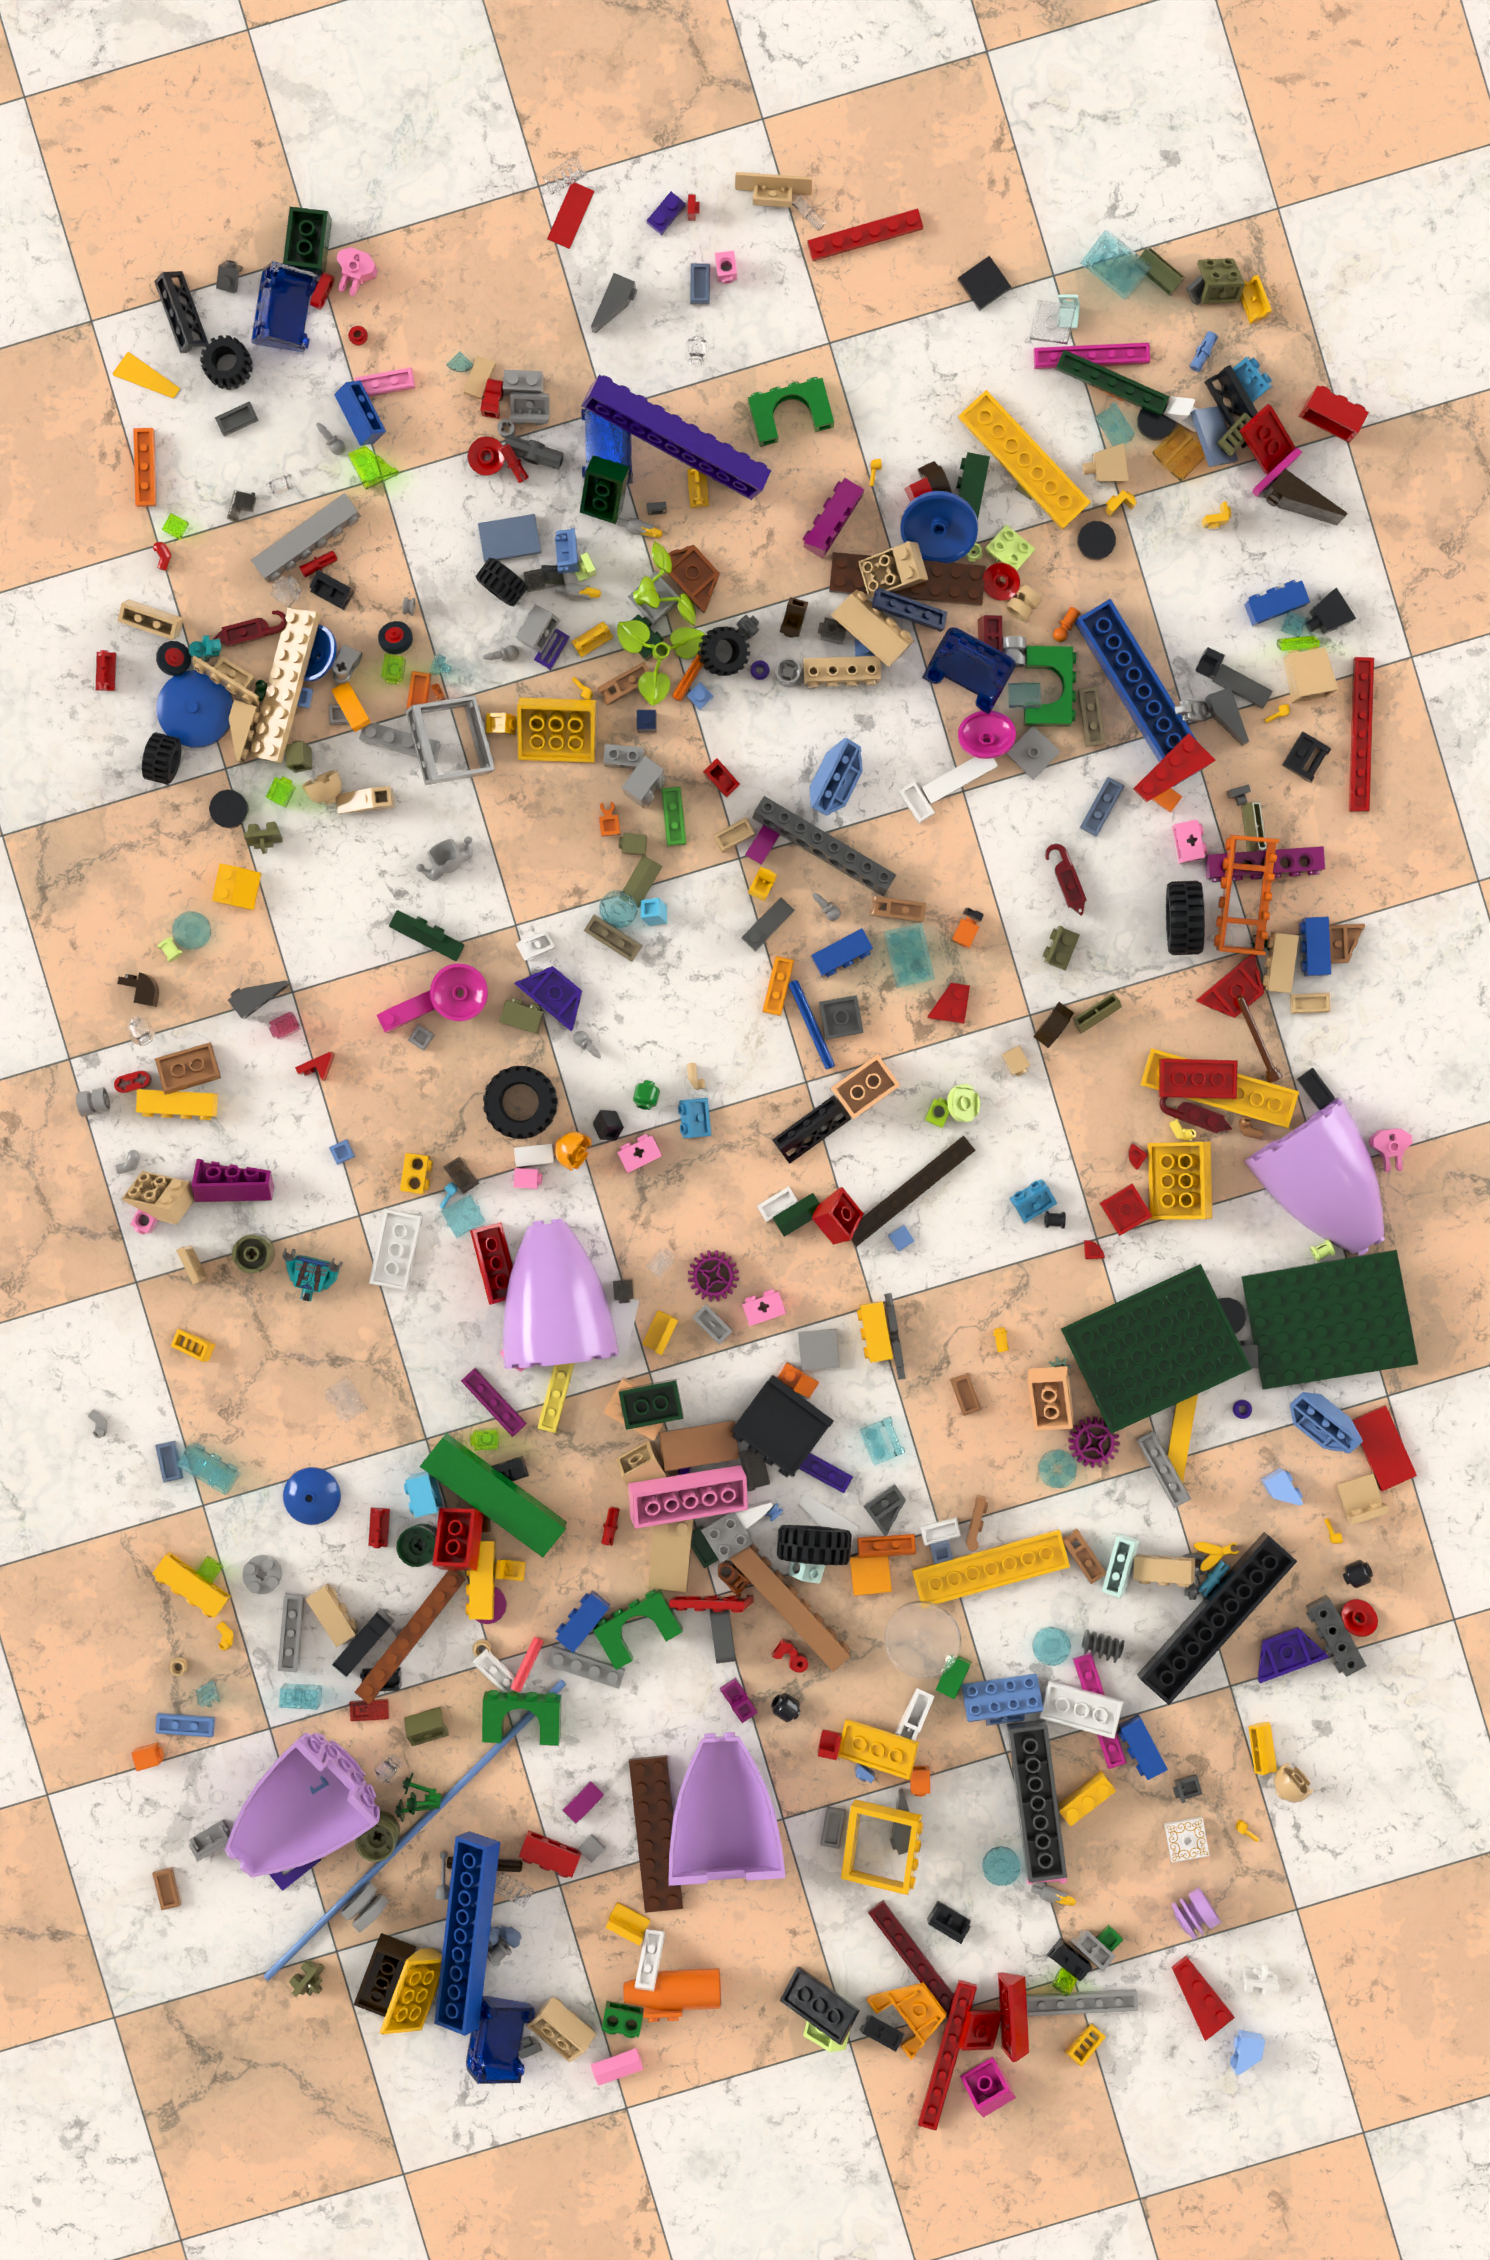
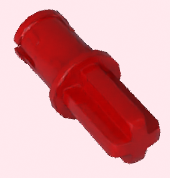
M509 444L501 447L500 452L508 463L507 467L512 470L518 483L523 482L520 473L526 480L529 476L520 463L521 459L517 458L512 447Z
M330 551L318 558L315 556L314 560L299 566L306 578L317 572V570L323 571L322 568L336 562L338 558L334 551Z
M611 1506L608 1509L606 1523L603 1524L604 1532L601 1540L603 1545L609 1546L610 1544V1546H613L615 1531L618 1529L617 1521L620 1511L617 1507Z

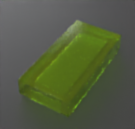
M1314 635L1281 638L1277 640V647L1281 651L1320 647V641Z

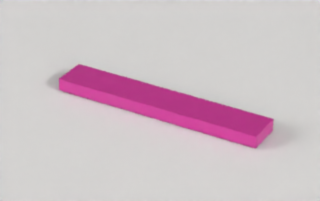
M1149 343L1039 347L1033 350L1034 369L1056 368L1063 350L1100 366L1150 363Z
M1091 1653L1073 1658L1082 1689L1105 1695ZM1117 1731L1115 1739L1097 1734L1108 1769L1126 1764Z

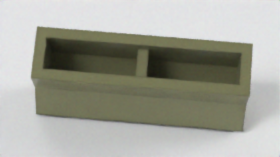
M1150 247L1144 250L1134 264L1136 268L1169 296L1175 292L1186 278Z
M1250 802L1241 805L1245 836L1265 837L1260 802ZM1246 841L1247 852L1266 850V842Z
M643 855L619 897L639 908L641 900H644L663 866Z
M1112 993L1074 1018V1025L1080 1034L1122 1007L1120 1000Z

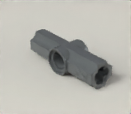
M509 435L506 439L505 445L509 444L516 456L523 458L531 464L539 465L540 463L554 469H560L564 457L563 452L545 447L544 444L535 440L527 441Z

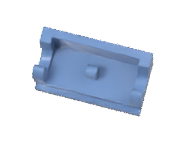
M575 529L557 531L555 544L558 574L579 572Z

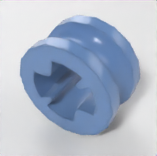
M775 1503L765 1514V1516L770 1517L771 1522L783 1512V1509L778 1507V1503Z

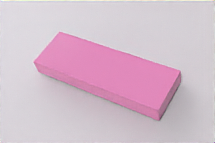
M411 367L355 378V381H361L369 397L415 388Z

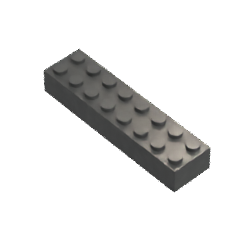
M1042 1719L1007 1724L1028 1881L1030 1883L1067 1878L1047 1723Z

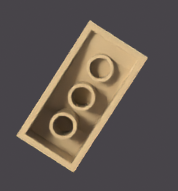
M694 1519L654 1525L648 1588L687 1592Z

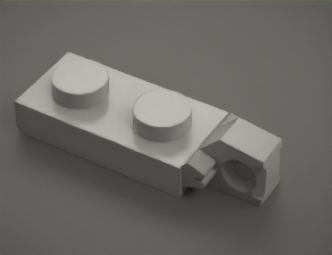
M1184 700L1180 701L1181 706H1175V713L1182 715L1183 721H1207L1206 715L1208 710L1204 701Z

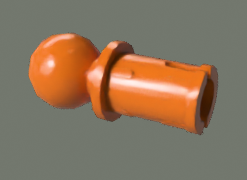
M1074 607L1069 608L1063 620L1059 621L1061 627L1056 628L1053 632L1055 641L1064 642L1067 639V630L1072 631L1073 624L1081 614L1079 610Z

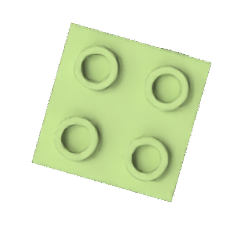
M1005 525L987 545L985 550L988 555L994 559L997 558L996 562L1000 560L1013 566L1018 571L1020 566L1035 551V548L1009 526Z

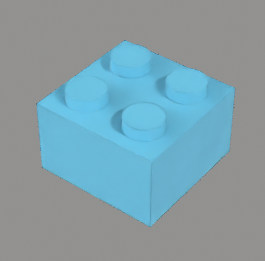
M424 1471L412 1474L405 1480L404 1490L406 1495L409 1494L411 1501L409 1502V1509L411 1514L414 1513L415 1518L437 1513L443 1507L437 1479Z

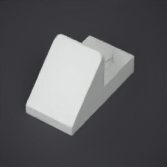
M1171 396L1163 414L1189 430L1197 432L1190 414L1191 411L1197 409L1193 407L1195 399Z
M547 931L516 943L525 961H531L555 948Z

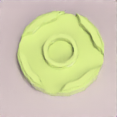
M968 1084L956 1085L948 1094V1110L951 1116L961 1123L974 1120L973 1118L978 1115L980 1110L979 1095Z

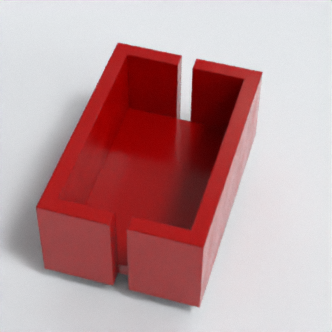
M1317 385L1308 397L1298 417L1350 443L1359 433L1369 412L1365 410L1364 406L1349 402L1345 396H1337L1329 388Z

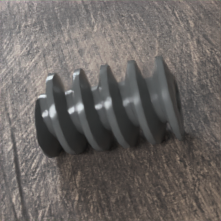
M1086 1629L1082 1640V1648L1084 1649V1654L1091 1650V1656L1098 1652L1099 1659L1105 1654L1106 1661L1112 1656L1113 1663H1116L1121 1657L1125 1641L1122 1640L1119 1644L1118 1638H1114L1112 1641L1111 1636L1104 1638V1634H1099L1097 1637L1095 1631L1090 1634L1089 1630Z

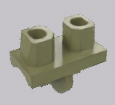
M276 822L266 823V830L260 831L258 824H249L247 832L244 833L248 846H254V849H261L262 854H267V848L274 847V843H283V837Z
M307 1960L301 1966L306 1976L302 1978L300 1974H295L289 1981L294 1988L292 1994L295 1997L305 1993L311 1996L313 1992L319 1994L322 1991L320 1983L323 1980L318 1976L325 1967L322 1964L316 1965L311 1960Z

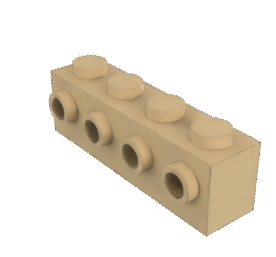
M877 656L803 658L804 685H808L809 688H817L819 684H827V687H837L839 684L846 683V686H858V683L874 686L877 685V682H881V660Z

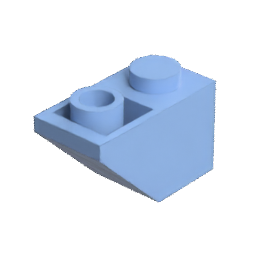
M1279 1468L1261 1478L1263 1485L1272 1498L1299 1506L1303 1504L1301 1500L1303 1496L1297 1487H1293L1291 1483L1293 1478L1288 1471Z
M1239 2030L1238 2036H1235V2053L1231 2055L1230 2066L1236 2075L1242 2074L1262 2060L1265 2039L1262 2034Z

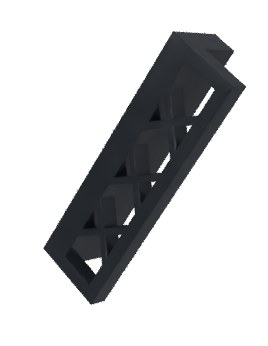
M183 271L162 272L154 282L180 353H187L192 347L205 346L208 340ZM172 278H178L181 286L175 285ZM179 294L186 299L187 305L180 302ZM185 313L192 316L193 324L186 319ZM191 332L197 333L200 340H194Z
M1231 365L1225 367L1219 374L1204 382L1230 428L1235 423L1233 414L1241 417L1244 413H1247L1253 418L1258 413ZM1219 380L1222 389H1216L1212 382ZM1224 397L1230 399L1231 407L1224 404ZM1246 441L1241 445L1242 449L1248 446Z
M833 1095L772 1141L790 1164L851 1120V1118ZM842 1112L844 1117L834 1121L835 1117ZM823 1125H827L826 1130L819 1132ZM812 1137L811 1141L803 1143L805 1138ZM796 1148V1151L790 1156L786 1154L790 1149Z

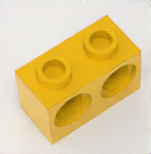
M405 1153L400 1191L425 1194V1191L429 1190L430 1179H427L428 1171L431 1172L433 1160H430L431 1156ZM416 1159L423 1161V1167L420 1170L414 1167ZM413 1178L420 1180V1186L417 1189L411 1185Z

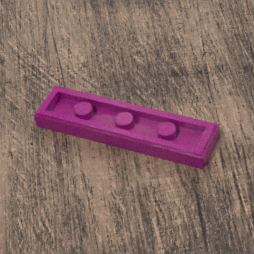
M476 1367L461 1380L512 1437L527 1424Z

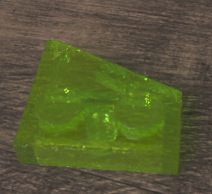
M366 446L348 453V458L365 490L399 475L395 467L392 468L384 459L375 455Z

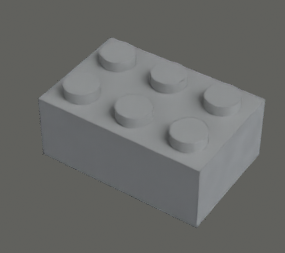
M644 756L623 784L624 794L642 808L645 805L649 806L655 798V791L657 789L660 791L666 783L664 769Z

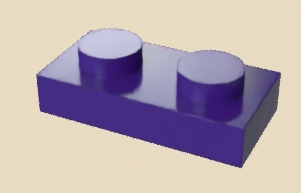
M670 191L646 220L647 224L662 236L685 208L686 203Z

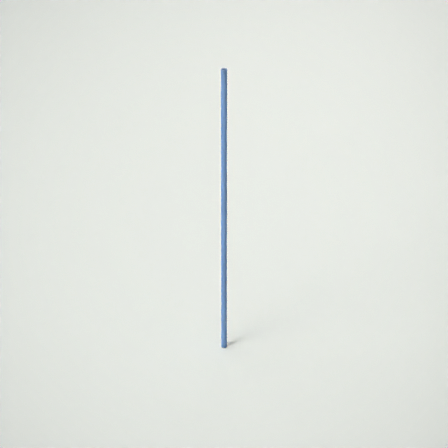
M561 1679L548 1693L558 1694L566 1686V1683ZM529 1711L503 1737L501 1743L493 1746L441 1798L440 1809L429 1810L397 1842L391 1856L377 1862L264 1974V1978L269 1981L535 1715Z

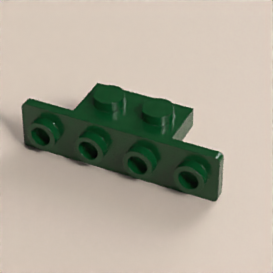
M399 910L395 912L389 924L390 928L454 961L458 960L465 947L463 943L444 934L445 930L437 925H434L433 928L426 925L428 921L419 916L415 919Z

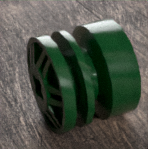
M420 1523L400 1534L396 1550L403 1563L411 1567H421L433 1561L437 1532L434 1526ZM418 1542H425V1546H419Z

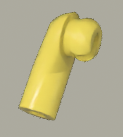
M1178 1119L1169 1123L1177 1139L1191 1141L1196 1137V1131L1194 1129L1182 1128Z

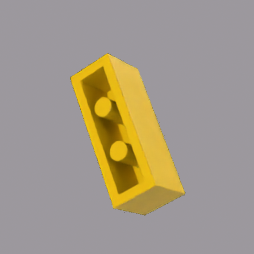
M883 1301L860 1304L857 1316L858 1321L863 1323V1328L860 1329L862 1340L866 1339L867 1347H863L865 1359L869 1358L870 1363L893 1359Z
M1101 1770L1058 1803V1810L1071 1827L1114 1794L1116 1790Z

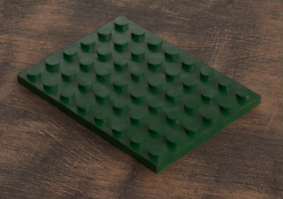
M1397 1250L1241 1276L1254 1344L1258 1345V1367L1263 1390L1418 1365Z
M1201 1264L1061 1328L1110 1434L1252 1369Z

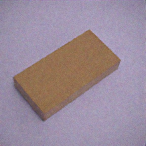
M966 1373L950 1379L963 1416L981 1410L969 1374Z
M173 1868L154 1871L152 1874L161 1910L180 1906L181 1900Z

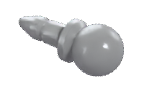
M318 422L316 424L323 437L328 440L326 445H330L331 452L336 455L342 454L345 450L344 442L337 439L336 435L332 436L327 428Z
M509 645L506 648H500V651L487 653L483 656V659L496 660L502 658V661H506V659L513 661L518 658L519 650L516 646Z
M817 893L812 894L814 900L823 908L822 912L825 913L829 920L835 921L840 917L841 912L837 906H833L832 902L828 903Z
M584 1031L575 1033V1044L581 1046L583 1050L587 1049L594 1057L600 1059L601 1055L592 1045V1040Z

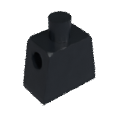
M1335 588L1310 611L1312 619L1306 622L1305 625L1311 633L1320 628L1321 632L1326 634L1350 624L1356 617L1339 590Z

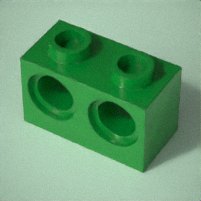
M607 2001L601 2030L612 2035L616 2033L624 2034L628 2038L639 2037L644 2008ZM615 2016L618 2020L611 2022L608 2018ZM634 2020L637 2024L631 2026L627 2021Z

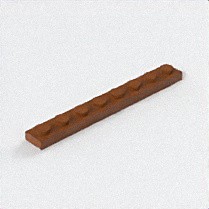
M454 1570L446 1572L356 1689L355 1694L368 1704L372 1703L465 1582V1578Z

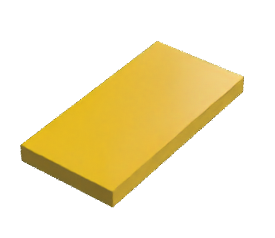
M850 1719L845 1720L837 1757L907 1780L911 1779L919 1742Z

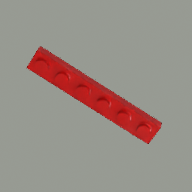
M917 208L807 240L812 261H816L923 230V224Z

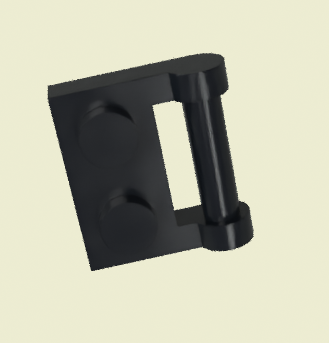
M1302 731L1282 766L1302 777L1305 781L1312 783L1315 778V772L1324 757L1330 753L1331 748ZM1317 748L1319 752L1306 772L1303 768L1314 749Z

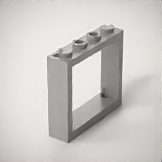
M476 696L417 704L405 710L425 785L488 775L495 770L493 765L494 759L491 757L489 750L490 743L486 738L485 724L481 719L480 705L477 704ZM464 707L480 768L438 775L422 714Z

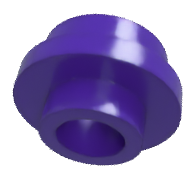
M762 660L755 661L750 669L751 675L757 680L765 679L770 671L768 664ZM759 667L764 670L761 674L756 672Z
M1241 1399L1234 1403L1232 1410L1236 1417L1245 1419L1251 1415L1252 1406L1248 1401ZM1240 1406H1245L1244 1412H1239Z

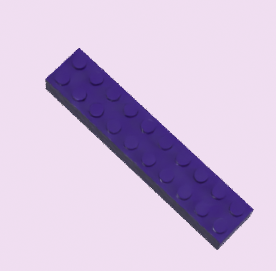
M599 374L591 384L581 407L750 500L762 492L772 471L764 463L750 459L748 454L734 450L730 444L716 440L714 435L705 434L696 425L682 421L680 416L676 414L671 415L662 406L653 405L644 396L635 395L630 392L628 387L624 385L619 386L608 376H601Z

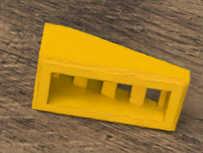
M177 1329L171 1347L201 1362H208L215 1344L184 1330ZM184 1336L185 1339H184V1342H183V1344H182V1346H181V1345H180V1342H181V1340H182V1337ZM192 1340L190 1347L188 1349L187 1346L189 1344V1341ZM197 1343H198L199 1346H198V1348H197V1350H196V1352H195L194 1350H195V1347H196V1345H197Z
M1091 2023L1067 2048L1065 2053L1077 2065L1082 2067L1106 2036ZM1090 2032L1098 2037L1096 2041L1089 2035ZM1085 2038H1087L1092 2043L1091 2046H1089L1084 2041ZM1081 2044L1087 2049L1085 2052L1079 2047ZM1076 2050L1081 2054L1080 2057L1074 2053Z

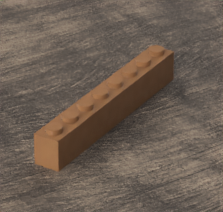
M754 1543L730 1557L729 1559L833 1672L850 1657L849 1646L843 1640L840 1642L835 1637L837 1633L830 1626L827 1628L822 1623L824 1619L817 1612L814 1614L809 1609L811 1605L806 1599L803 1598L801 1600L797 1596L798 1591L792 1584L788 1586L785 1583L783 1574L779 1570L776 1572L773 1570L771 1561L766 1556L762 1558L758 1553V1547Z

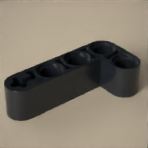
M380 1608L335 1660L332 1666L347 1677L395 1620Z

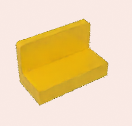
M658 1310L642 1345L662 1356L679 1319Z
M617 1902L606 1922L605 1928L640 1946L650 1919Z

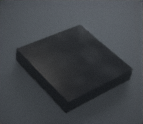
M990 255L958 277L959 283L979 311L1011 289V285Z

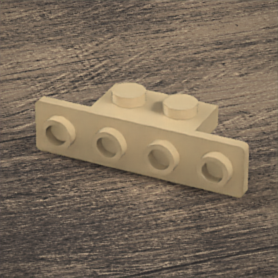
M736 172L735 189L754 191L753 205L791 208L792 194L811 195L812 177Z
M193 656V668L198 673H204L214 683L222 684L231 694L241 696L247 704L259 705L258 696L248 690L255 680L253 675L223 656L214 667Z

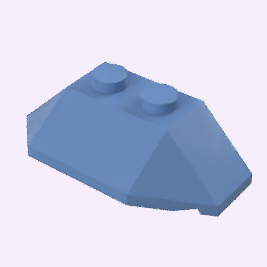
M844 738L826 753L810 785L812 808L828 816L832 812L846 806L862 774L861 746L848 738Z
M1302 1392L1290 1403L1293 1424L1323 1449L1344 1451V1453L1350 1454L1363 1442L1351 1418L1323 1395Z

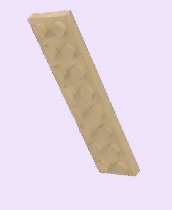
M287 608L285 617L287 624L281 632L266 694L260 711L261 715L249 752L250 757L282 763L321 617V614L317 612Z

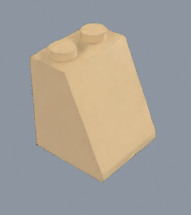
M1312 646L1307 648L1308 651L1300 652V649L1291 650L1283 658L1292 703L1327 697L1338 690L1325 647Z
M650 1441L616 1458L621 1478L627 1487L628 1483L669 1477L667 1471H664L663 1464Z

